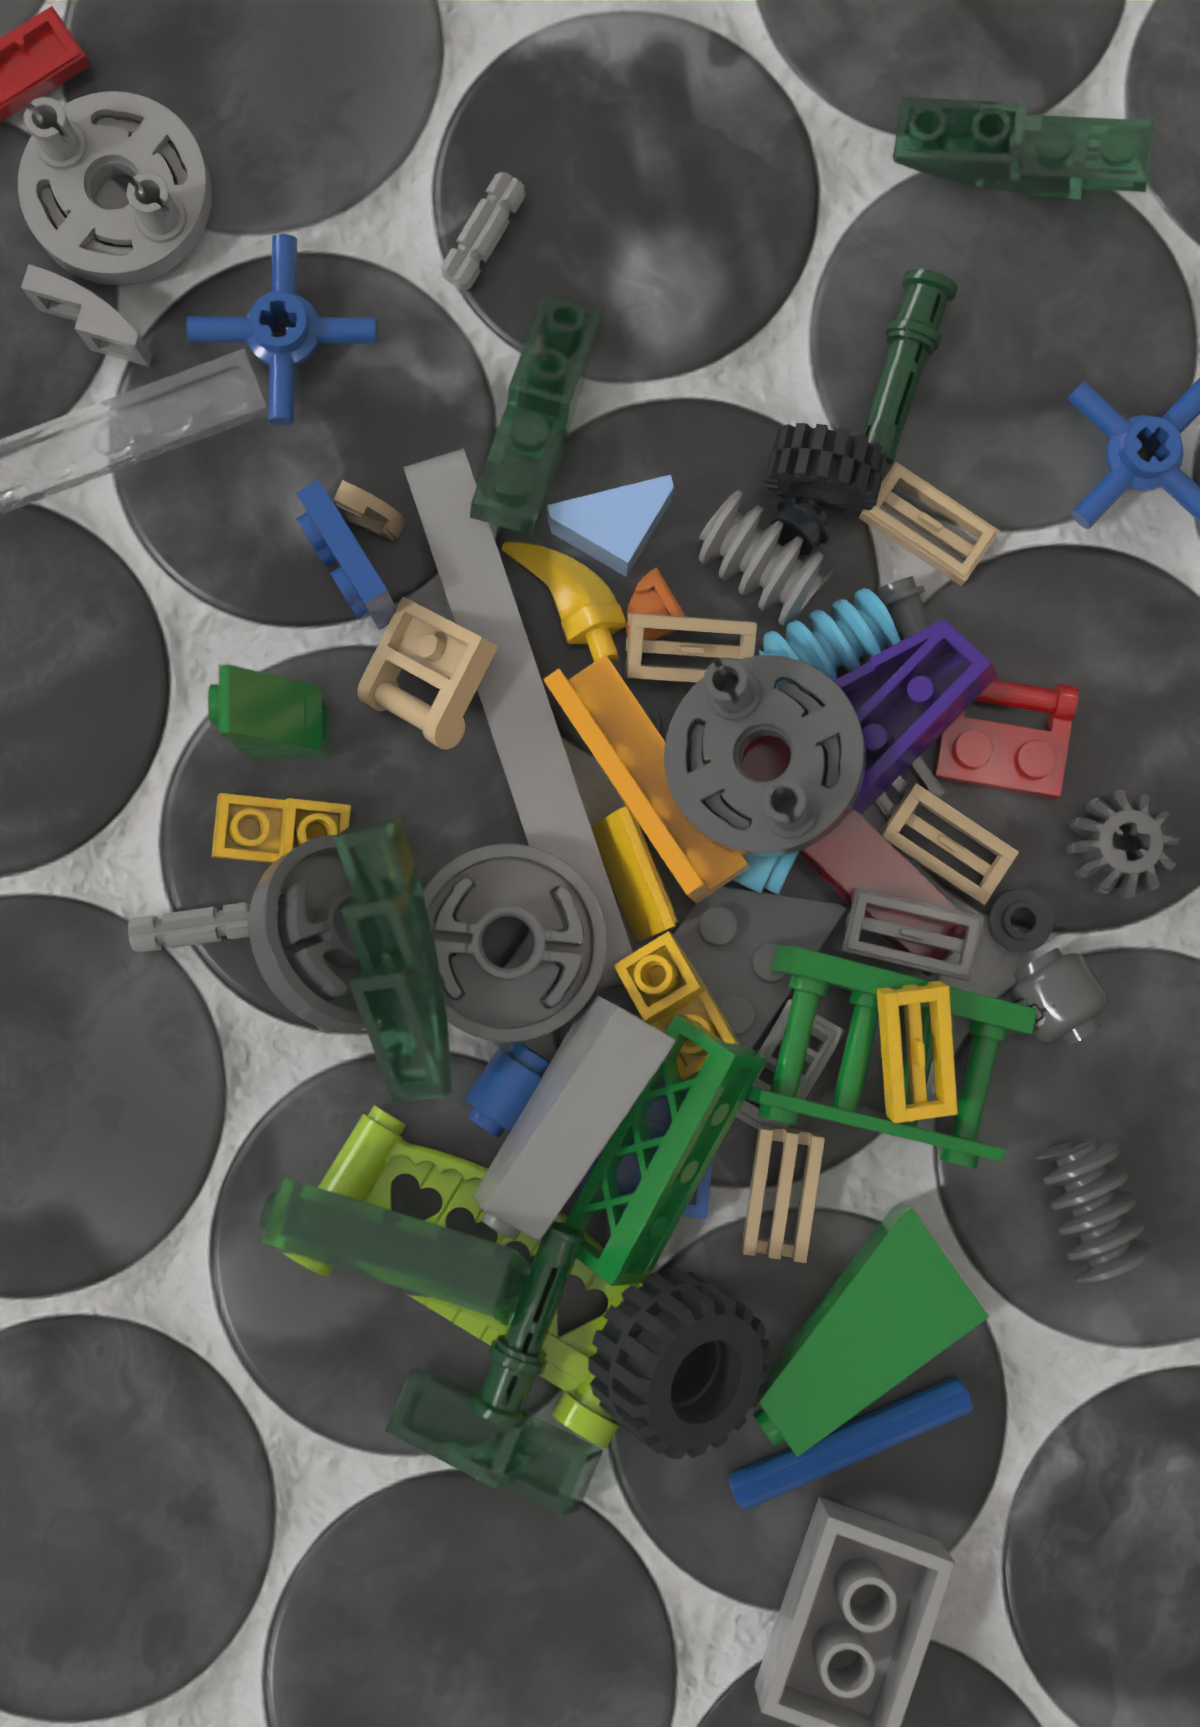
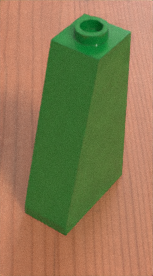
M901 1202L889 1211L769 1368L767 1382L762 1383L758 1390V1393L762 1395L759 1400L762 1408L753 1413V1416L775 1447L786 1441L795 1455L799 1457L989 1318L986 1311L912 1208Z

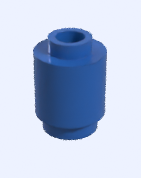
M520 1041L510 1042L505 1050L498 1047L464 1097L473 1106L467 1117L498 1138L505 1129L511 1131L540 1083L550 1062Z

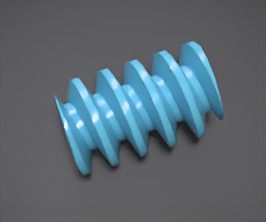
M862 588L854 594L853 605L845 599L836 600L831 605V617L823 610L817 609L811 612L808 621L809 629L800 621L793 620L789 622L786 626V640L778 632H767L763 637L764 652L759 650V656L773 655L796 659L811 665L829 678L836 680L838 679V668L843 666L848 672H851L861 666L860 658L866 656L869 659L882 652L883 647L887 645L891 647L899 643L900 639L886 606L870 589ZM781 680L776 685V689L779 690L782 682H789L796 685L800 691L807 695L810 694V692L802 689L800 685L790 680Z

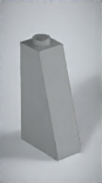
M593 993L576 1017L543 1074L540 1083L473 1195L481 1209L486 1211L482 1221L492 1229L513 1240H516L522 1231L540 1241L665 1059L676 1040Z

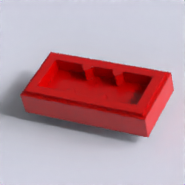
M53 6L0 38V123L30 105L34 99L43 97L91 66L86 55Z

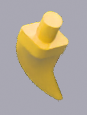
M503 543V552L542 580L551 591L562 621L561 626L567 643L588 644L594 662L607 655L612 664L619 659V655L612 635L624 628L627 622L621 605L618 604L606 583L584 564L559 551L529 543Z

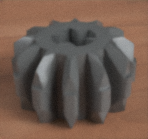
M1116 790L1110 793L1107 803L1098 797L1086 803L1089 818L1077 817L1071 821L1070 828L1075 833L1084 837V840L1068 844L1066 851L1069 855L1073 856L1084 854L1086 862L1075 870V875L1079 879L1098 873L1094 883V891L1097 894H1108L1116 886V890L1122 899L1133 898L1136 896L1138 885L1146 891L1155 890L1160 886L1157 871L1167 872L1174 869L1176 862L1171 856L1163 852V848L1179 844L1181 838L1174 833L1164 835L1160 827L1171 818L1170 812L1162 810L1151 816L1148 815L1151 807V796L1141 794L1136 796L1130 803L1129 797L1124 790ZM1120 836L1124 840L1131 839L1132 851L1125 853L1121 849L1114 850L1113 838Z

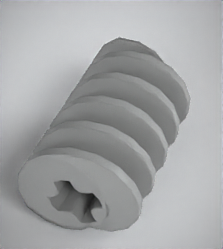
M738 489L721 505L697 539L696 544L703 541L699 561L707 565L723 556L719 577L723 580H728L742 571L743 575L739 585V593L746 596L762 587L763 591L758 608L762 611H767L780 602L783 603L778 623L785 627L789 622L796 620L802 614L835 569L823 577L818 574L823 559V554L819 551L804 561L799 560L798 556L804 540L800 536H797L783 546L780 545L778 540L783 528L781 521L778 520L764 530H761L758 525L764 509L762 506L757 505L743 515L739 513L738 509L744 492Z

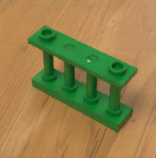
M776 945L770 971L790 975L788 988L795 990L771 1090L752 1086L745 1098L760 1103L758 1116L796 1125L799 1113L930 1144L941 1147L938 1159L977 1169L979 1157L1003 1162L1006 1149L976 1141L999 1041L1006 1042L1008 1031L1032 1035L1037 1015L1036 1009L949 986L951 1017L969 1021L967 1033L973 1035L957 1105L958 1114L955 1115L951 1135L917 1127L918 1120L893 1123L888 1119L857 1112L879 1020L877 989L890 987L893 990L902 989V985L910 984L927 986V982L931 981L796 946ZM829 986L851 991L849 1003L855 1005L832 1105L796 1097L820 996L827 997ZM922 1002L920 1007L927 1085L933 1055L929 1002ZM906 1055L903 1073L906 1105L911 1103Z

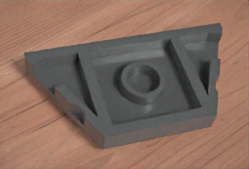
M721 887L693 906L673 936L711 993L740 1044L753 1048L792 990L788 988L790 975L770 971L776 945L796 946L818 952L847 909L837 903L763 892L760 894L756 891Z

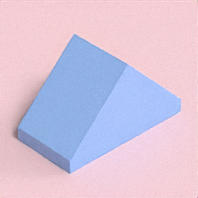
M667 475L547 505L551 533L627 577L671 505L674 490L672 477Z

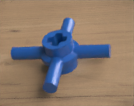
M277 234L272 237L271 292L264 294L254 303L247 317L188 316L187 337L189 342L248 343L254 355L260 361L270 366L269 423L281 426L294 423L295 367L307 361L316 351L319 343H378L377 318L318 317L313 306L306 299L296 294L297 238L289 234ZM280 324H292L293 327H286V336H274L273 332L280 333Z
M1200 378L1162 418L1143 415L1128 420L1084 380L1067 400L1109 438L1106 446V462L1110 472L1072 510L1071 515L1073 519L1083 528L1090 529L1127 489L1147 492L1163 488L1200 523V487L1180 469L1183 461V446L1180 434L1200 414ZM1141 446L1147 448L1152 454L1147 462L1137 454Z

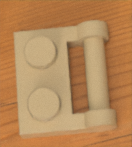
M402 597L359 682L358 697L362 703L375 711L388 710L421 729L425 739L440 749H451L463 738L465 732L463 716L499 646ZM401 669L440 689L432 706L399 688L396 679Z

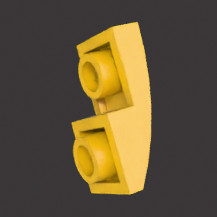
M219 793L217 796L211 857L274 863L292 849L316 837L326 835L348 836L351 805L293 798L280 800Z
M666 932L613 965L643 1020L650 1023L654 1028L666 1033L675 1014L684 1015L723 1042L740 1044L711 993L671 932ZM686 1038L676 1057L682 1081L696 1078L709 1054L688 1038Z

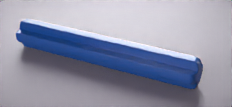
M952 1377L841 1425L799 1457L795 1455L791 1448H788L735 1471L729 1476L730 1488L738 1506L741 1509L748 1510L970 1413L973 1410L971 1397L965 1384L959 1378Z

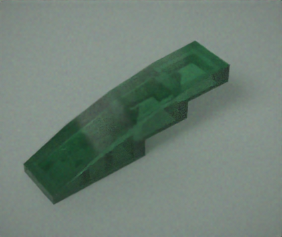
M399 817L347 828L334 836L333 839L355 896V900L341 908L363 971L348 981L392 1101L402 1102L446 1097L453 1091L448 1022L438 957L421 883L401 819Z

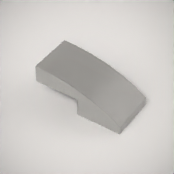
M28 264L21 288L39 311L76 321L74 329L91 351L150 366L153 357L152 353L138 332L113 307L77 283L51 271Z

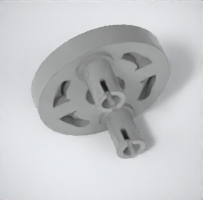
M109 91L88 94L76 98L63 106L51 97H40L31 102L39 117L36 118L34 113L26 108L24 122L32 136L25 147L19 166L18 196L21 210L30 230L50 257L70 273L82 279L105 285H131L145 282L166 273L179 264L199 241L209 218L212 200L211 179L208 167L193 134L182 120L162 104L150 98L128 92ZM114 118H131L142 122L139 124L132 121L115 120ZM169 140L173 143V145H174V146L176 147V149L178 150V152H179V154H180V157H181V160H182V162H183V165H184V167L187 169V173H186V171L183 169V167H182V165H181V162H180L178 156L176 155L175 151L173 150V148L171 147V145L168 143ZM172 173L176 176L178 185L175 184ZM119 175L134 178L139 186V190L137 191L136 187L132 184H128L126 193L129 201L128 205L119 209H104L97 205L98 191L106 180ZM44 185H51V188L43 189L42 200L44 205L48 209L53 222L57 226V230L51 224L47 216L46 210L40 200V190ZM107 243L133 245V249L131 247L108 246Z

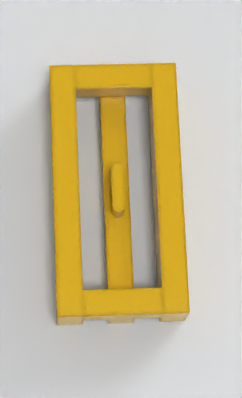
M942 981L927 982V986H917L916 984L902 985V989L893 990L890 987L877 989L886 1117L893 1123L958 1114L949 986ZM922 1002H929L936 1101L927 1102L925 1051L920 1007ZM900 1005H904L911 1103L906 1105L899 1017Z

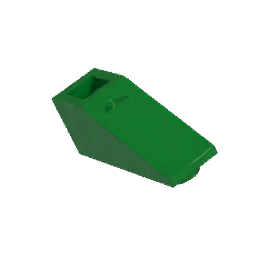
M230 664L219 665V684H210L208 690V714L210 723L212 725H219V733L254 760L330 759L329 696L321 686Z

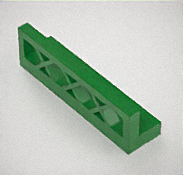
M675 1014L665 1034L676 1041L608 1140L564 1223L584 1232L593 1213L607 1210L611 1237L603 1252L601 1253L584 1240L576 1258L611 1286L643 1283V1277L651 1274L767 1059L748 1045L723 1042L684 1015ZM686 1038H688L709 1054L696 1078L681 1082L676 1057ZM665 1081L666 1087L660 1088L663 1082ZM688 1091V1093H687V1095H686V1097H685V1099H684L683 1092ZM668 1097L672 1123L665 1136L650 1139L646 1114L653 1101ZM633 1138H634L635 1144L630 1145L631 1142H632V1140H633ZM658 1148L655 1155H653L652 1149ZM637 1154L642 1179L634 1193L620 1196L616 1170L623 1157ZM603 1194H604V1200H605V1201H601V1202H600V1200H601V1198H602V1196H603ZM627 1205L625 1211L623 1212L622 1206Z

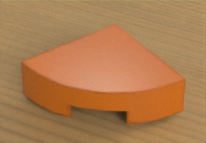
M657 567L638 582L629 600L625 619L628 624V613L685 616ZM628 625L625 626L626 638H629ZM644 628L643 639L661 640L677 630Z

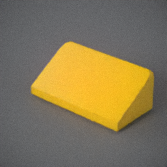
M628 806L614 811L593 824L591 829L604 868L635 941H643L678 927L677 923H679V920L642 828Z

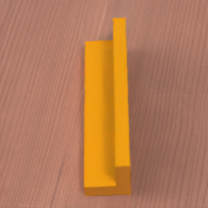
M604 655L571 679H568L560 669H557L543 679L688 897L697 904L750 868L742 854L730 851L709 840L679 809L670 791L665 773V741L607 655ZM703 801L702 803L713 813L706 801Z

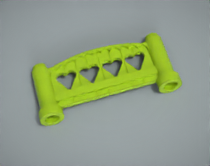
M374 1105L368 1115L362 1114L297 1222L287 1221L274 1242V1246L297 1263L324 1277H330L343 1255L491 1346L493 1340L498 1338V1335L506 1334L520 1297L518 1295L504 1303L502 1302V1249L509 1242L519 1241L528 1247L531 1257L536 1255L540 1241L522 1231L516 1240L497 1232L498 1238L493 1247L447 1269V1215L451 1210L463 1207L473 1214L475 1223L482 1221L486 1211L481 1209L473 1195L489 1168L446 1152L410 1144L401 1136L407 1124ZM410 1174L417 1179L420 1189L433 1188L440 1193L442 1207L437 1214L392 1235L391 1186L393 1180L398 1175ZM560 1210L553 1221L565 1223L568 1216ZM584 1230L585 1240L602 1253L604 1248ZM576 1258L570 1275H576L581 1278L586 1290L599 1289L604 1292L608 1299V1306L602 1315L558 1336L556 1310L542 1348L547 1354L546 1360L548 1362L544 1373L539 1376L564 1390L551 1413L553 1417L586 1440L602 1448H607L620 1424L599 1406L600 1400L592 1393L590 1383L595 1376L588 1371L589 1357L597 1352V1347L592 1344L596 1330H603L607 1319L603 1316L611 1305L617 1307L623 1301L621 1293L631 1285L639 1288L642 1286V1283L611 1286Z

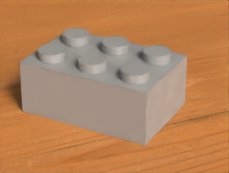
M819 1497L754 1683L761 1713L799 1727H900L956 1564L943 1543L937 1539Z

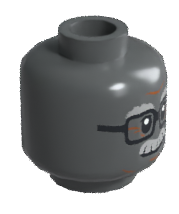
M1055 948L1014 974L1019 983L1011 991V1000L1015 1004L1036 1009L1037 1015L1033 1035L1038 1041L1049 1043L1062 1037L1067 1046L1071 1047L1102 1028L1096 1016L1108 1006L1109 996L1084 957L1080 954L1068 953L1062 955L1059 948Z

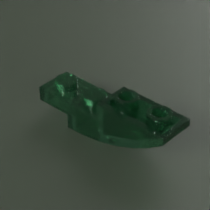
M902 97L893 161L908 168L955 182L1043 197L1081 200L1083 189L1146 192L1155 120L1027 115V103Z
M542 295L509 385L505 411L471 502L470 518L532 535L543 500H547L568 436L599 329L602 310L549 295Z

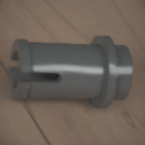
M913 576L897 580L877 589L881 601L886 606L894 622L900 642L931 626L920 597L921 594L925 593L924 586L917 587Z

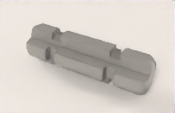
M499 172L494 176L486 190L488 193L487 199L479 201L456 240L459 243L458 249L452 248L441 265L442 277L450 284L462 290H468L474 284L481 272L479 263L487 262L510 223L508 220L509 214H515L525 198V186L517 178L512 177L506 172Z
M245 902L223 905V910L218 911L217 907H207L165 913L162 919H158V916L154 915L133 918L128 923L131 948L136 952L162 950L163 944H166L167 948L218 942L225 935L228 939L250 937L249 912L251 904Z

